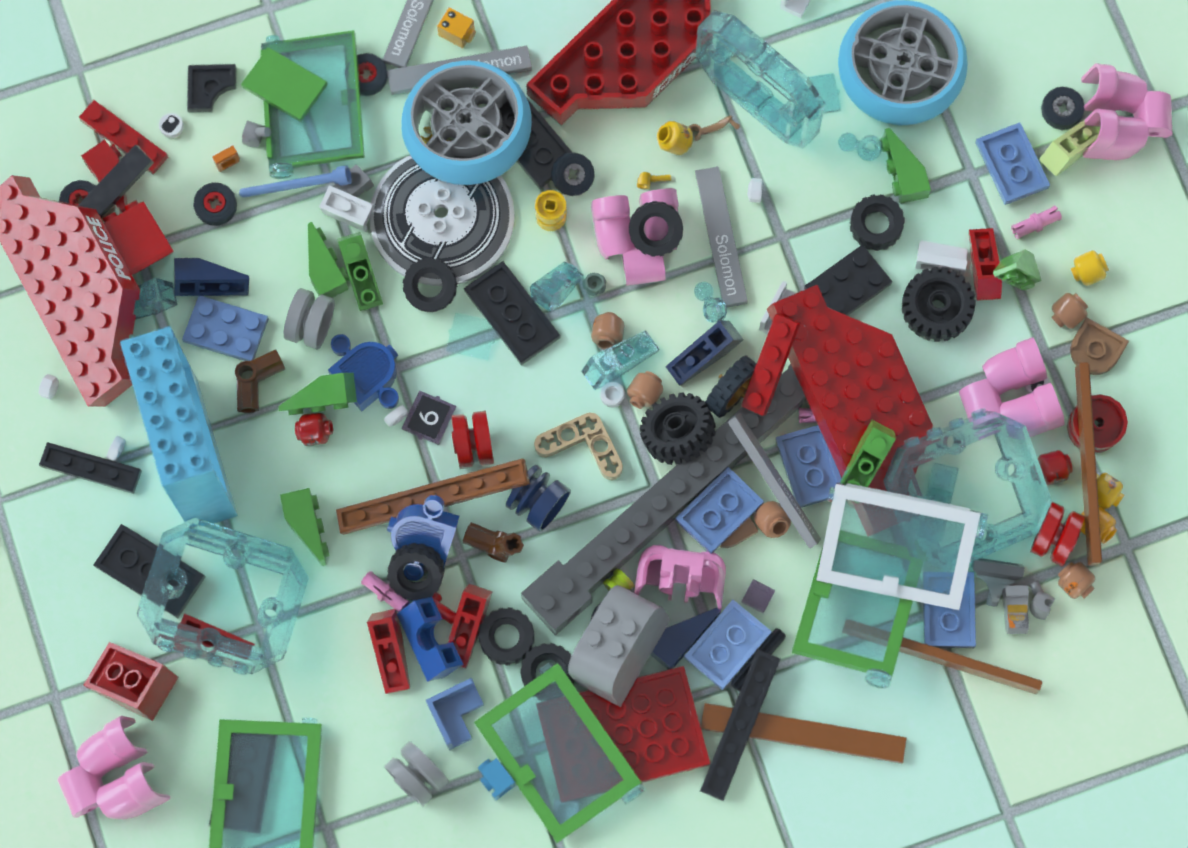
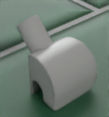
M247 120L242 133V144L254 148L259 147L262 137H269L271 135V129Z
M1034 581L1029 584L1034 594L1029 609L1035 618L1046 620L1055 598L1043 592L1039 581Z

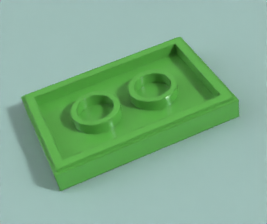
M268 47L243 80L241 86L248 92L302 122L328 86L326 80Z

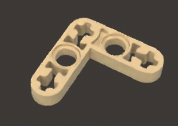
M585 413L541 433L535 439V451L541 457L553 456L585 441L604 478L616 480L622 474L623 465L600 417L595 413ZM590 419L591 422L596 421V424H594V430H591L589 427H586L582 429L583 435L579 436L578 428L575 426L576 424H579V428H582L586 426L587 420ZM565 429L573 430L575 433L574 439L571 441L563 440L561 438L562 431ZM557 434L560 446L553 442L549 445L550 449L547 451L545 448H539L542 440H545L547 443L554 441L553 435ZM599 440L605 441L608 444L607 450L605 452H597L594 449L595 442ZM607 456H609L613 466L617 465L616 472L613 474L611 471H605L607 469V462L605 460Z

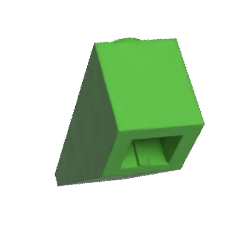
M886 128L883 138H880L882 151L887 152L888 160H886L888 174L893 175L892 190L894 196H898L900 204L928 198L931 188L925 167L890 128Z
M313 222L308 223L309 277L318 296L325 295L334 298L349 290L346 283L349 277L343 267L339 269L335 261L338 258L332 247L327 249L323 242L327 239L320 227L316 229Z
M357 232L338 238L337 242L359 310L363 311L382 305L381 295L361 233Z
M1026 249L1003 258L993 271L994 277L1021 290L1031 289L1035 286V283L1042 281L1035 256Z
M337 373L318 377L278 406L279 411H288L289 415L303 414V409L311 408V412L326 411V406L333 405L334 410L349 408L348 403L357 402L354 373Z
M871 420L839 484L846 486L848 483L868 487L896 440L894 431Z
M309 488L280 494L284 518L287 524L321 566L327 565L325 557L330 555L327 542L322 543L320 534L325 532L322 518L317 519L315 510L320 509L317 495H312Z

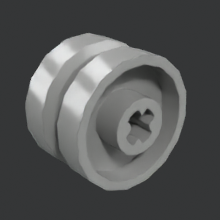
M303 288L298 289L286 316L283 331L284 339L294 343H298L303 339L305 346L316 350L320 349L332 322L335 308L334 298L320 295L315 299L312 291Z
M409 741L400 750L401 756L408 765L406 766L398 758L392 757L383 767L393 777V781L409 797H412L424 807L432 799V793L424 783L427 782L435 790H441L449 780L417 746Z

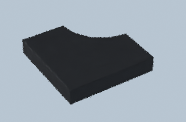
M236 64L188 65V113L212 112L214 103L220 95L236 89Z

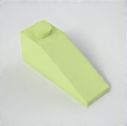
M1085 120L1054 140L1039 160L1055 176L1059 175L1083 156V152L1096 141L1100 127L1085 125Z

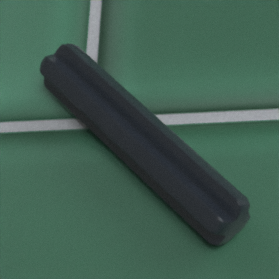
M775 628L759 647V650L772 655L784 641L786 634L782 630ZM755 653L731 681V686L739 692Z

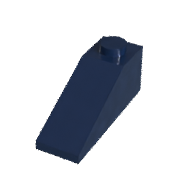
M174 258L175 296H248L249 275L201 258Z
M719 320L665 367L678 385L682 386L727 355L744 339L730 321Z
M716 607L665 628L651 656L667 670L675 668L720 615V610Z

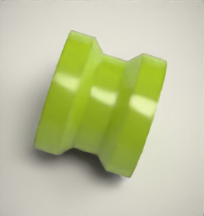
M618 568L613 571V576L610 579L603 581V585L608 591L616 585L627 590H631L634 587L629 577Z

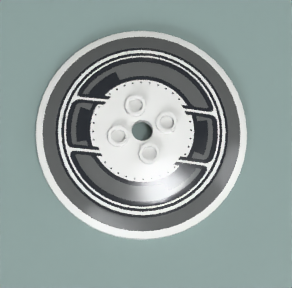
M409 155L396 163L383 176L371 200L374 209L369 217L375 246L385 262L404 277L406 270L413 263L420 259L434 258L445 262L453 269L458 284L473 280L488 271L501 258L513 233L514 204L509 188L501 175L480 184H451L425 172ZM457 156L454 157V158H459V159H465V158H463V157H457ZM438 208L448 210V214L443 218L435 216L434 213ZM434 273L424 274L418 282L424 285L442 286L440 277Z

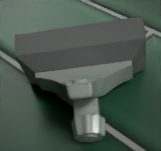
M972 557V569L977 573V577L986 583L989 589L986 605L998 606L1000 595L1005 586L1023 578L1025 567L1023 564Z

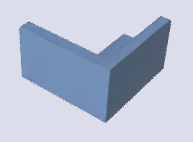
M470 678L426 699L428 708L449 750L472 740L462 716L484 706L474 681Z

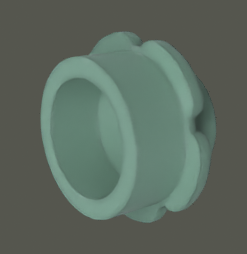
M590 273L583 280V289L591 296L602 294L606 290V279L599 273Z

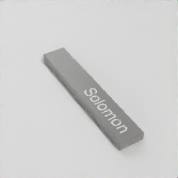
M434 0L406 1L382 59L385 64L397 68L407 67Z
M528 45L387 70L391 95L411 92L417 82L427 73L444 64L456 61L484 62L501 69L507 74L532 70Z
M719 166L695 170L723 308L745 305L748 303Z
M740 413L728 421V424L808 548L814 547L821 540L820 536Z

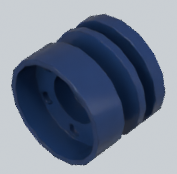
M534 465L528 470L530 484L513 488L506 501V507L510 510L517 507L515 514L518 516L530 510L526 522L540 532L558 515L568 500L571 489L559 480H555L547 486L550 474L544 472L541 475L542 468L539 465Z

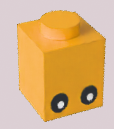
M450 7L437 25L438 36L462 49L467 42L470 43L476 34L474 20Z

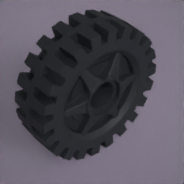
M932 267L931 270L927 268L922 273H917L910 280L904 291L901 309L902 314H904L905 323L908 322V327L911 331L914 329L917 336H925V340L929 341L931 338L934 339V342H940L941 339L948 341L951 337L956 338L961 332L963 333L973 318L976 306L974 290H971L969 282L966 283L965 277L962 274L958 276L957 271L953 269L950 272L947 271L948 268L942 267L941 270L938 267ZM936 300L941 301L945 307L936 308L932 302Z
M684 392L678 393V397H676L673 393L669 395L668 400L662 397L660 398V404L656 402L652 404L653 410L647 409L645 412L647 417H642L640 435L651 456L659 462L664 463L665 461L668 465H672L673 461L676 465L682 464V459H685L686 463L692 461L690 456L694 455L695 458L701 456L699 451L705 452L708 449L706 444L711 445L713 442L712 436H715L716 433L714 429L716 428V423L707 404L700 397H694L691 393H688L686 396Z

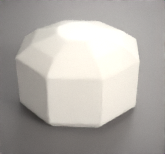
M752 178L750 180L747 190L749 202H761L762 179Z
M50 374L42 378L38 391L40 397L51 400L56 395L59 387L58 378Z

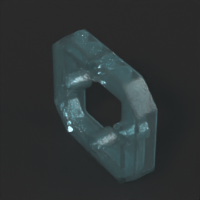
M714 10L698 26L697 61L718 88L782 142L804 149L820 132L825 101L809 77L736 16ZM735 55L755 75L765 80L788 101L785 104L781 103L764 83L755 81L731 61L730 58Z
M985 408L973 411L971 417L967 419L957 418L950 421L948 427L930 429L926 432L927 435L922 438L918 436L909 438L904 441L905 445L896 449L883 480L887 492L936 501L931 496L922 495L913 468L946 454H960L967 445L994 434L1002 455L996 462L995 473L999 479L1012 483L1022 513L994 525L979 521L970 563L1039 533L1052 499L1025 425L997 412L987 411ZM952 435L954 442L949 448L947 440ZM1013 463L1014 472L1009 475L1008 468ZM893 509L910 556L949 572L955 570L961 539L941 547L931 521L935 517ZM985 529L987 535L986 538L982 541L980 535L981 532Z
M193 518L162 533L136 614L152 643L157 645L159 649L166 652H180L186 658L193 660L203 659L215 667H229L238 674H254L284 659L309 577L292 548ZM186 545L223 556L224 563L231 569L242 568L247 563L282 574L276 597L266 598L260 605L257 613L258 623L266 628L261 647L221 636L218 630L214 628H204L201 630L162 618L168 599L179 598L185 591L188 577L186 572L179 568ZM239 550L243 555L235 556L231 551ZM174 579L178 581L180 585L171 586L168 584L167 581ZM273 610L277 613V616L271 617L265 611ZM209 640L214 646L211 648L205 647L202 641Z

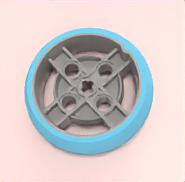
M911 0L888 1L874 6L861 14L852 23L843 37L838 55L840 79L851 101L868 116L892 125L918 124L933 119L944 112L961 92L966 80L968 67L966 47L955 25L937 9ZM902 25V28L886 31L876 40L866 37L882 27ZM923 31L932 35L942 45L948 59L938 57L934 44L923 34ZM904 39H911L914 43L907 44ZM879 53L884 55L885 58L878 59L874 55ZM901 61L906 62L905 65H900ZM856 65L868 68L869 75L877 88L882 91V96L873 91L863 81ZM927 66L931 71L925 72L921 67ZM898 81L902 86L895 87L891 82ZM929 86L940 88L939 91L927 98L917 101H903L904 98L920 94Z
M456 61L444 64L430 71L413 87L403 108L401 130L409 154L425 172L447 183L474 185L497 178L517 162L529 141L532 116L523 90L506 72L484 62ZM506 101L513 109L515 117L513 127L508 135L501 131L502 114L500 108ZM481 104H486L485 107H478ZM445 108H453L450 111H444ZM428 111L432 114L430 127L433 137L425 144L419 134V124L424 112ZM484 134H488V135H489V136L486 137V138H481V137H480L481 135H484ZM448 138H455L453 141H446ZM455 156H457V157H463V158H465V159H459V158H454V157H455Z

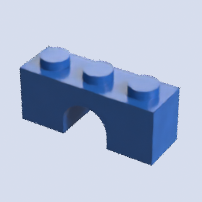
M432 597L415 600L397 613L427 682L445 678L463 665L453 642L439 645L434 637L435 625L442 620V617Z

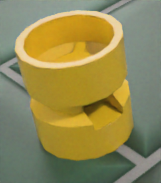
M555 190L542 192L535 201L536 221L542 229L546 231L559 230L567 220L565 198Z

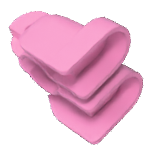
M1096 63L1082 76V83L1099 85L1096 94L1084 105L1085 111H1093L1085 119V125L1100 127L1096 141L1083 152L1084 158L1104 160L1127 159L1144 148L1148 136L1168 138L1172 135V101L1170 94L1162 91H1147L1146 81L1139 76L1117 71L1114 66L1109 64ZM1115 111H1127L1132 113L1133 117L1118 116Z
M674 188L652 190L640 195V207L646 202H665L673 206L679 213L677 190ZM615 195L593 200L591 202V213L599 252L605 260L609 259V256L622 254L626 286L665 281L663 256L652 257L648 254H643L639 249L637 250L630 239V206L628 196ZM661 217L649 218L644 224L646 237L653 241L662 240L668 233L667 222Z
M1034 337L1018 342L1016 347L988 359L982 366L987 379L969 384L959 391L973 430L997 421H1003L1009 437L1024 439L1065 425L1063 412L1051 383L1037 387L1032 393L1006 402L1001 400L1000 395L1006 391L1017 390L1047 379L1046 368Z
M652 545L646 548L640 555L634 593L639 595L644 585L659 586V591L668 594V600L672 601L674 583H682L686 585L684 602L688 603L689 597L699 596L700 592L713 593L721 613L726 565L723 559L716 553L710 554L708 551L699 553L668 549L662 545Z
M120 716L105 724L103 730L89 737L79 747L77 759L80 766L58 777V784L74 818H79L99 807L107 818L125 820L140 816L171 799L170 795L156 793L148 784L144 774L155 768L153 763L141 762L128 769L124 776L109 784H103L102 777L115 768H120L148 753L147 749L134 746L124 732V729L136 723L134 718Z

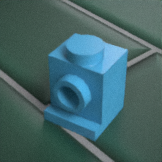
M497 758L493 761L487 759L478 766L483 776L480 781L488 791L494 790L492 797L495 801L516 786L515 781Z

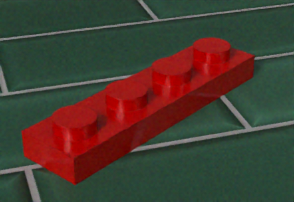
M95 100L79 116L81 122L112 145L114 144L124 154H127L135 144L138 145L154 161L153 165L147 170L153 175L168 159L166 152Z
M780 313L775 314L741 404L742 407L762 416L767 414L800 327V322Z

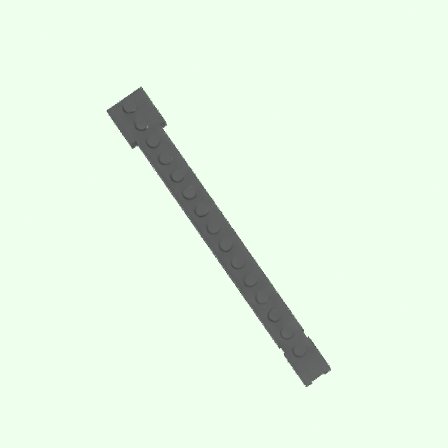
M790 364L788 369L781 374L766 415L762 416L744 407L740 408L716 430L715 436H712L713 442L711 445L706 444L708 449L705 452L699 451L701 456L695 458L692 455L690 456L692 461L687 463L683 459L682 464L676 465L566 564L563 565L559 560L556 561L521 592V598L524 603L555 636L593 603L591 594L603 584L605 579H609L613 575L614 570L620 569L672 523L728 467L732 469L748 455L728 424L731 418L740 413L758 442L761 443L791 417L799 407L803 406L807 399L792 365Z

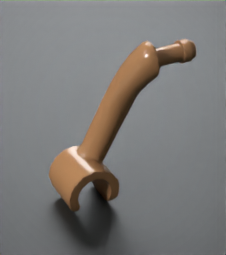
M729 115L703 128L698 124H691L689 128L691 131L698 132L694 141H699L701 135L720 130L728 123L737 130L740 128V124L732 119V115Z

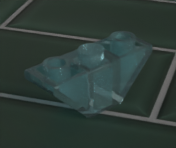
M564 261L531 285V299L551 313L562 305L581 281L584 274L579 272L574 265Z

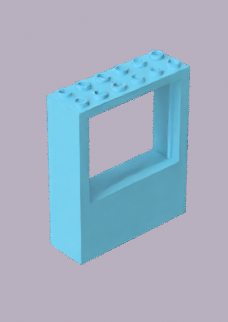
M171 326L120 341L161 485L185 524L192 531L237 517L238 514L198 380Z

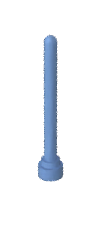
M348 165L338 166L332 173L242 188L239 190V195L245 198L332 182L340 186L349 185L352 181L351 171Z

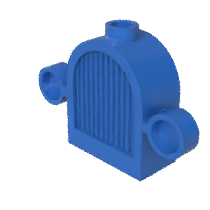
M335 335L331 340L332 351L336 355L343 357L328 369L329 375L354 373L357 402H354V404L361 412L378 398L382 407L386 409L396 407L399 402V396L397 391L391 388L397 374L394 359L398 354L391 345L385 347L377 342H364L351 350V343L346 335Z
M431 495L425 499L424 505L415 504L407 506L398 513L396 518L391 517L387 531L391 532V542L395 550L402 548L405 544L422 543L425 546L434 548V551L441 555L440 558L443 559L445 566L460 516L443 511V499L439 496ZM416 561L410 562L404 567V575L411 581L420 580L423 577L425 565Z

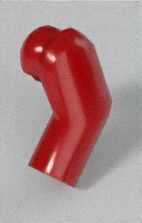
M435 592L432 598L442 619L449 624H453L456 612L440 603L442 596Z

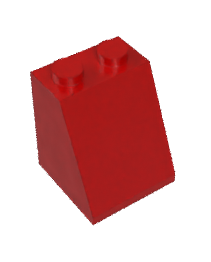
M137 200L124 206L125 212L119 215L113 212L103 218L104 225L132 276L174 252L144 201L138 203Z

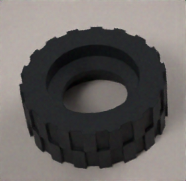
M873 194L862 198V201L858 202L852 211L850 219L852 237L854 240H857L860 246L863 244L868 250L879 251L881 249H888V247L896 244V241L901 237L905 222L903 210L899 207L897 201L895 202L893 198L885 197L882 194ZM882 212L887 216L889 227L886 231L876 234L867 229L865 219L870 213Z
M646 202L641 207H638L631 216L629 222L630 239L637 250L639 249L643 254H648L652 257L664 256V254L671 253L675 247L677 248L680 240H682V219L674 207L665 202ZM661 217L667 222L668 233L662 240L653 241L646 237L644 224L649 218Z
M434 258L420 259L410 265V268L405 272L402 282L405 298L413 307L421 311L437 312L443 310L451 304L454 296H456L458 287L457 277L453 269L441 260ZM434 273L440 277L442 289L438 295L426 297L420 293L418 282L424 274Z
M422 543L405 544L402 548H398L395 554L392 555L387 570V580L390 582V587L394 589L397 595H401L404 599H411V601L432 597L435 592H438L445 572L443 567L444 561L440 558L441 555L435 552L434 548L425 546ZM414 561L424 564L428 570V577L422 582L408 580L404 575L406 564Z
M511 607L493 610L483 619V623L479 627V642L483 653L488 656L489 660L495 661L499 665L505 664L510 666V664L520 663L519 661L525 659L526 653L532 650L535 642L532 622L529 621L526 614H522V611L514 610ZM504 624L514 626L519 632L518 643L508 649L499 647L494 640L495 631Z
M543 643L540 646L533 647L530 652L526 653L525 659L521 663L520 672L524 686L537 678L536 669L545 660H552L558 663L574 685L575 681L568 672L571 653L566 651L561 645H555V643ZM555 682L534 696L538 700L548 701L560 698L564 694Z

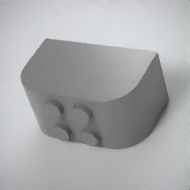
M619 585L614 586L604 597L572 653L568 672L577 685L621 707L671 620L665 609Z

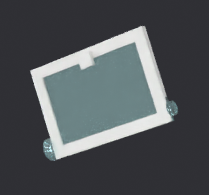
M836 482V487H830L827 502H832L817 581L956 610L960 609L975 537L983 539L988 518L987 513L848 483Z

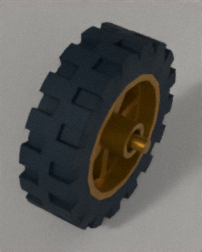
M747 355L742 356L739 361L737 360L726 371L724 376L722 374L719 375L717 385L713 387L712 392L706 398L705 403L708 408L719 418L724 417L727 412L729 413L740 402L741 398L744 399L757 364Z

